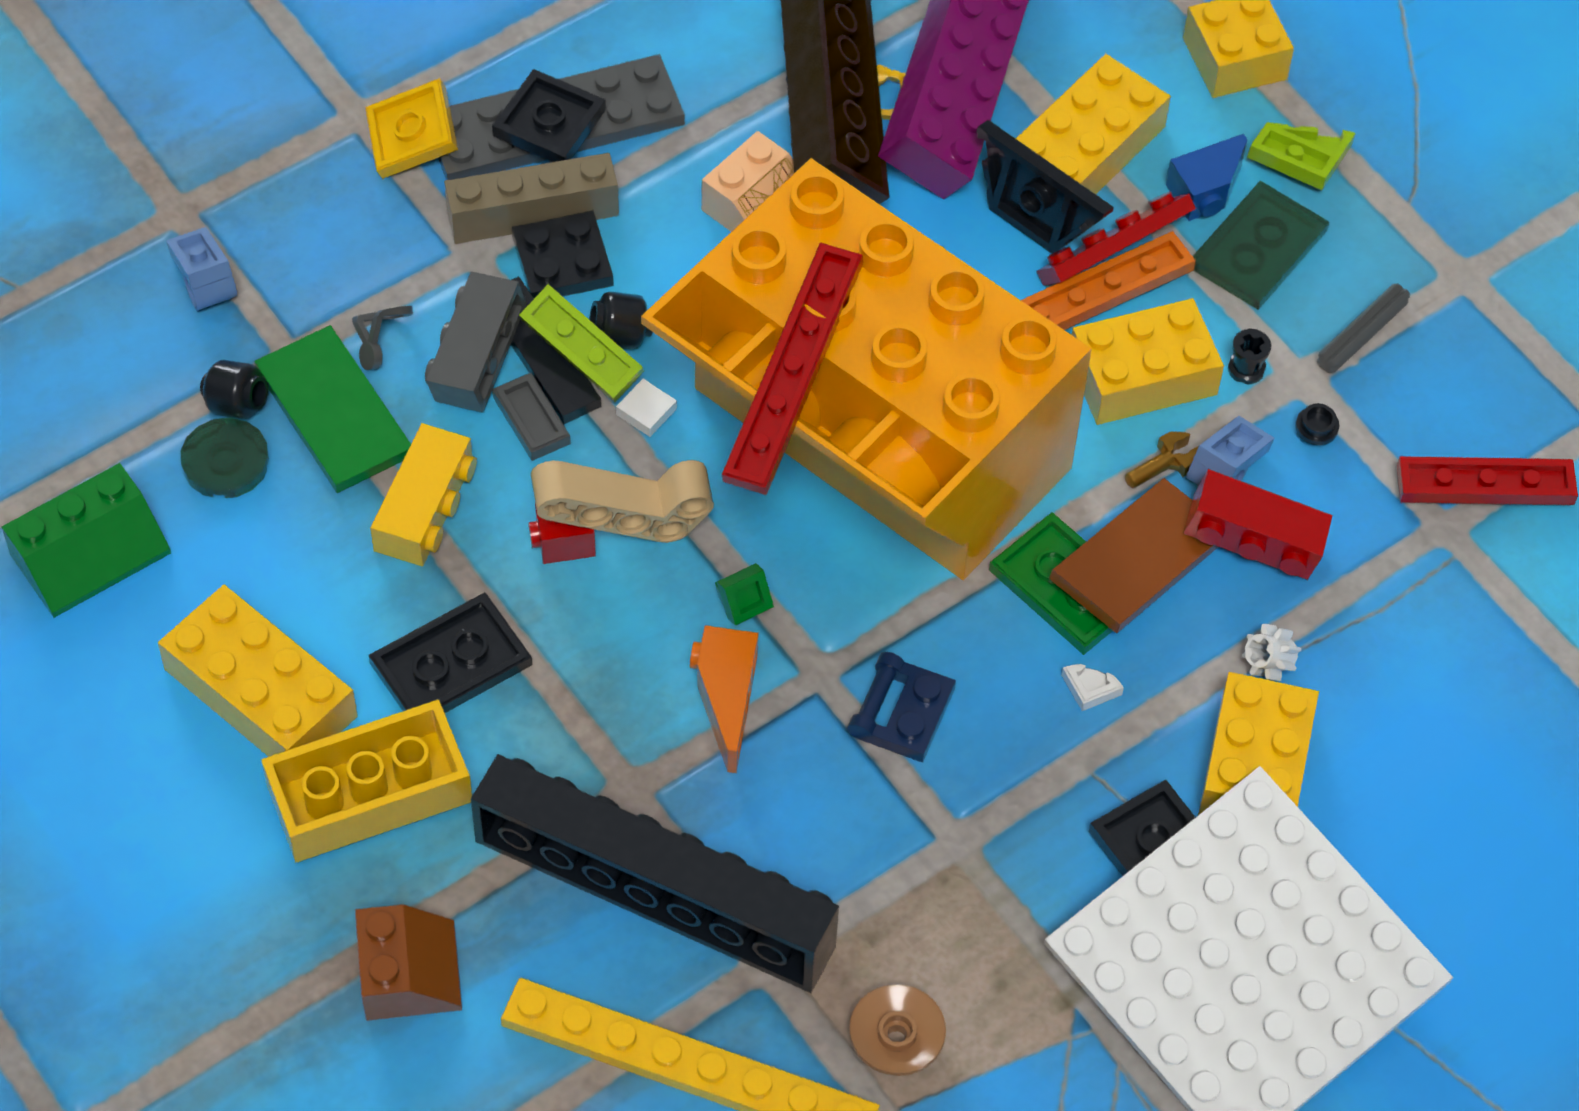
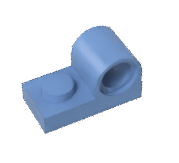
M207 227L166 240L170 255L182 273L186 289L196 311L238 296L229 261Z
M1238 416L1199 445L1188 470L1187 479L1199 486L1207 470L1210 469L1242 481L1248 467L1269 452L1275 438L1241 416Z

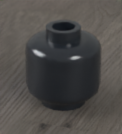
M606 292L599 301L592 303L589 320L622 349H637L643 342L644 337H650L653 333L641 324V316L647 311V304L640 295Z
M220 360L214 363L202 377L200 392L206 407L211 413L248 419L265 405L268 397V384L257 366L242 362Z

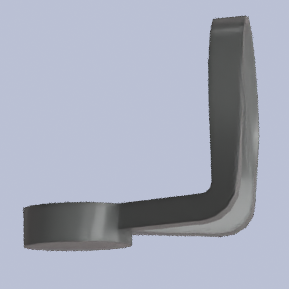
M412 306L388 308L352 318V323L363 343L359 350V360L365 370H376L382 364V350L377 343L382 320L413 315ZM363 321H372L370 333H368Z

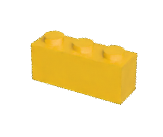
M421 423L370 527L374 552L423 567L429 553H435L438 550L443 538L442 526L447 516L453 517L460 501V488L464 481H471L476 469L477 458L472 456L471 438Z

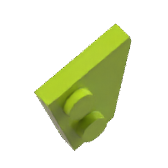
M1266 122L1250 145L1247 158L1323 190L1351 148L1356 133L1343 130L1340 138L1318 135V127H1291L1287 124Z

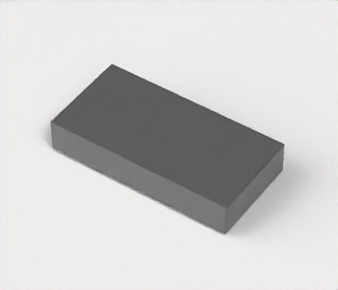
M531 372L492 389L495 402L531 461L571 444L570 434Z

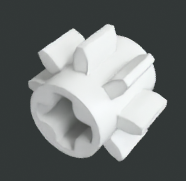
M1262 624L1261 634H1247L1248 642L1242 657L1246 658L1248 663L1252 665L1250 669L1251 675L1265 676L1267 680L1281 681L1282 671H1296L1295 663L1301 648L1297 647L1291 640L1292 630L1278 629L1276 625Z

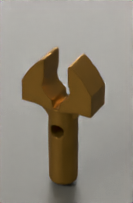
M1171 431L1159 437L1157 446L1161 453L1125 474L1126 483L1131 488H1136L1168 469L1177 470L1182 477L1187 476L1199 446L1186 454H1173L1175 450L1189 444L1190 433Z

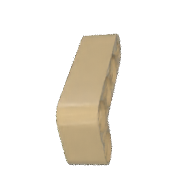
M696 460L682 461L673 465L658 481L563 461L543 462L531 471L537 515L549 521L668 543L687 536L714 508L706 466Z

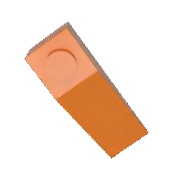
M705 625L702 642H693L690 668L697 669V687L727 772L737 773L758 658L759 633Z

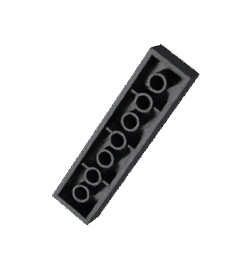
M497 754L471 797L476 843L811 994L836 948L839 905L833 903L831 898L824 893L816 890L805 891L790 884L784 876L777 872L760 871L747 865L744 859L734 853L715 851L706 847L700 839L691 834L681 833L679 835L662 827L656 819L648 815H634L621 809L616 802L602 795L594 797L578 790L572 782L565 778H551L544 775L522 759L513 758L511 760Z

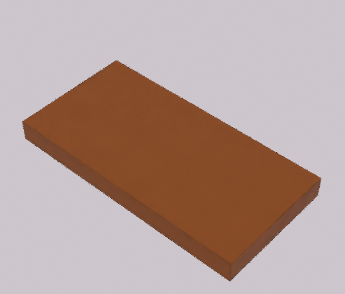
M1163 478L1052 570L1049 579L1115 633H1118L1215 551L1218 546L1205 544L1197 538L1183 534L1192 499Z

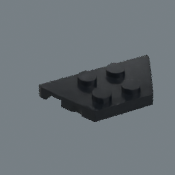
M990 120L978 126L977 136L979 139L985 140L988 155L982 161L984 177L988 183L986 192L989 209L1052 254L1062 249L1113 211L1114 207Z

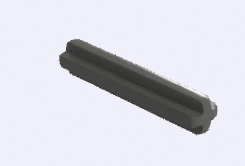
M1398 283L1392 284L1319 352L1318 365L1324 368L1327 373L1336 372L1408 304V299L1410 298L1409 291Z

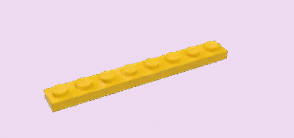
M520 977L501 1017L502 1027L738 1111H879L880 1108L879 1104Z

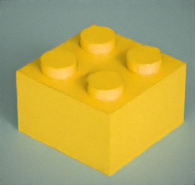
M1214 0L1188 7L1183 40L1212 98L1288 79L1294 47L1270 0Z

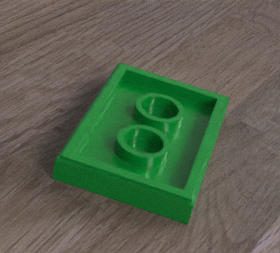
M1051 512L994 558L989 564V571L1080 653L1085 655L1113 630L1049 579L1052 570L1086 542L1057 515Z

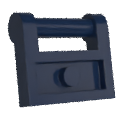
M882 652L875 665L877 670L876 676L859 713L852 716L847 731L854 738L923 763L954 693L956 680L906 663L900 656L894 653ZM893 680L904 683L905 686L887 726L883 727L876 724L875 719Z

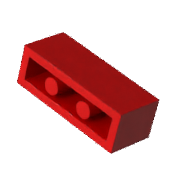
M1208 469L1194 493L1183 534L1197 538L1205 544L1215 545L1240 554L1248 560H1256L1275 567L1288 575L1299 576L1308 580L1323 557L1333 515Z

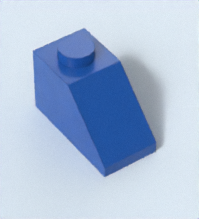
M1244 133L1170 159L1166 180L1168 190L1172 193L1173 197L1190 194L1196 207L1195 210L1185 215L1188 221L1202 216H1213L1226 207L1243 163L1248 140Z

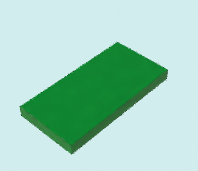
M331 325L254 361L255 366H257L266 379L269 391L336 493L356 485L404 460L411 446L410 441Z

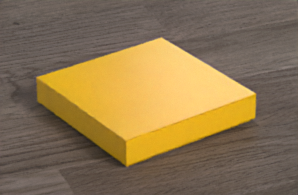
M440 78L365 107L376 171L382 179L458 150L447 90Z

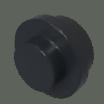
M1315 403L1299 413L1295 427L1298 435L1305 442L1313 445H1325L1336 438L1340 424L1336 413L1331 407Z

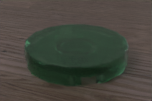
M231 417L213 419L197 426L186 437L180 451L182 471L189 485L202 495L213 497V494L224 495L225 498H234L253 490L264 479L269 462L267 442L260 430L247 421Z

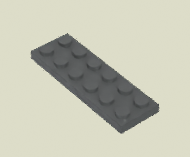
M660 54L559 79L606 99V111L577 152L685 125V114ZM518 89L450 106L458 150L438 157L446 181L504 171L547 160L493 136V123Z

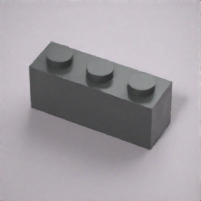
M471 271L465 286L459 288L456 294L453 316L450 322L444 324L440 335V347L435 359H430L425 370V382L435 402L483 413L520 323L519 314L527 305L518 281Z

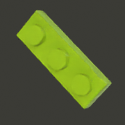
M549 284L519 314L520 319L614 402L644 372L643 366Z

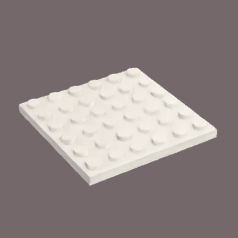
M1261 766L1049 935L1044 942V945L1188 1111H1298L1450 984L1453 976Z

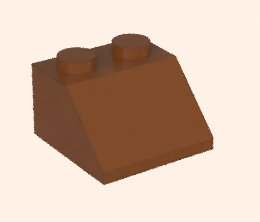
M404 904L355 909L361 996L366 1021L462 1010L454 920Z

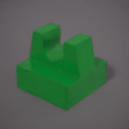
M756 563L715 582L717 593L725 608L727 618L735 626L774 607L764 570Z

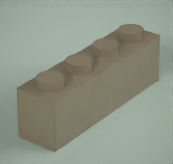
M610 152L444 181L447 213L455 244L512 235V227L592 210L596 220L619 216L618 183Z

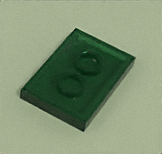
M1259 181L1193 255L1196 260L1194 271L1259 310L1327 232L1329 221L1264 182Z

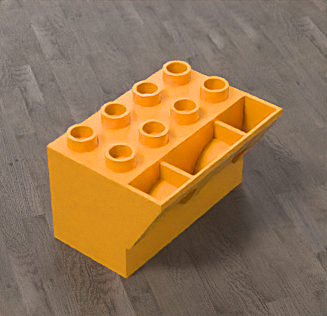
M810 158L641 316V324L695 362V389L744 423L819 243L862 254L864 263L849 294L847 304L839 316V323L784 453L964 581L1072 469L1092 348ZM805 304L806 309L810 313L821 318H826L817 311H815L813 308Z

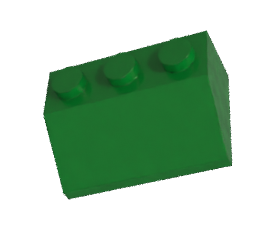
M120 463L1 526L11 557L53 618L171 554L170 547L143 494Z

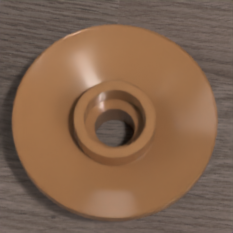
M895 984L874 989L858 1002L851 1015L849 1033L856 1054L865 1064L884 1074L903 1076L917 1073L935 1061L945 1042L946 1024L941 1009L929 995L911 986ZM892 1032H901L905 1036V1040L894 1042L889 1039L888 1035Z

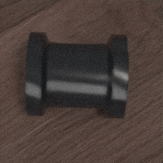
M1249 328L1242 330L1233 339L1232 349L1234 354L1230 358L1228 372L1235 381L1250 385L1259 382L1264 376L1266 370L1265 360L1271 352V341L1264 332L1258 329Z

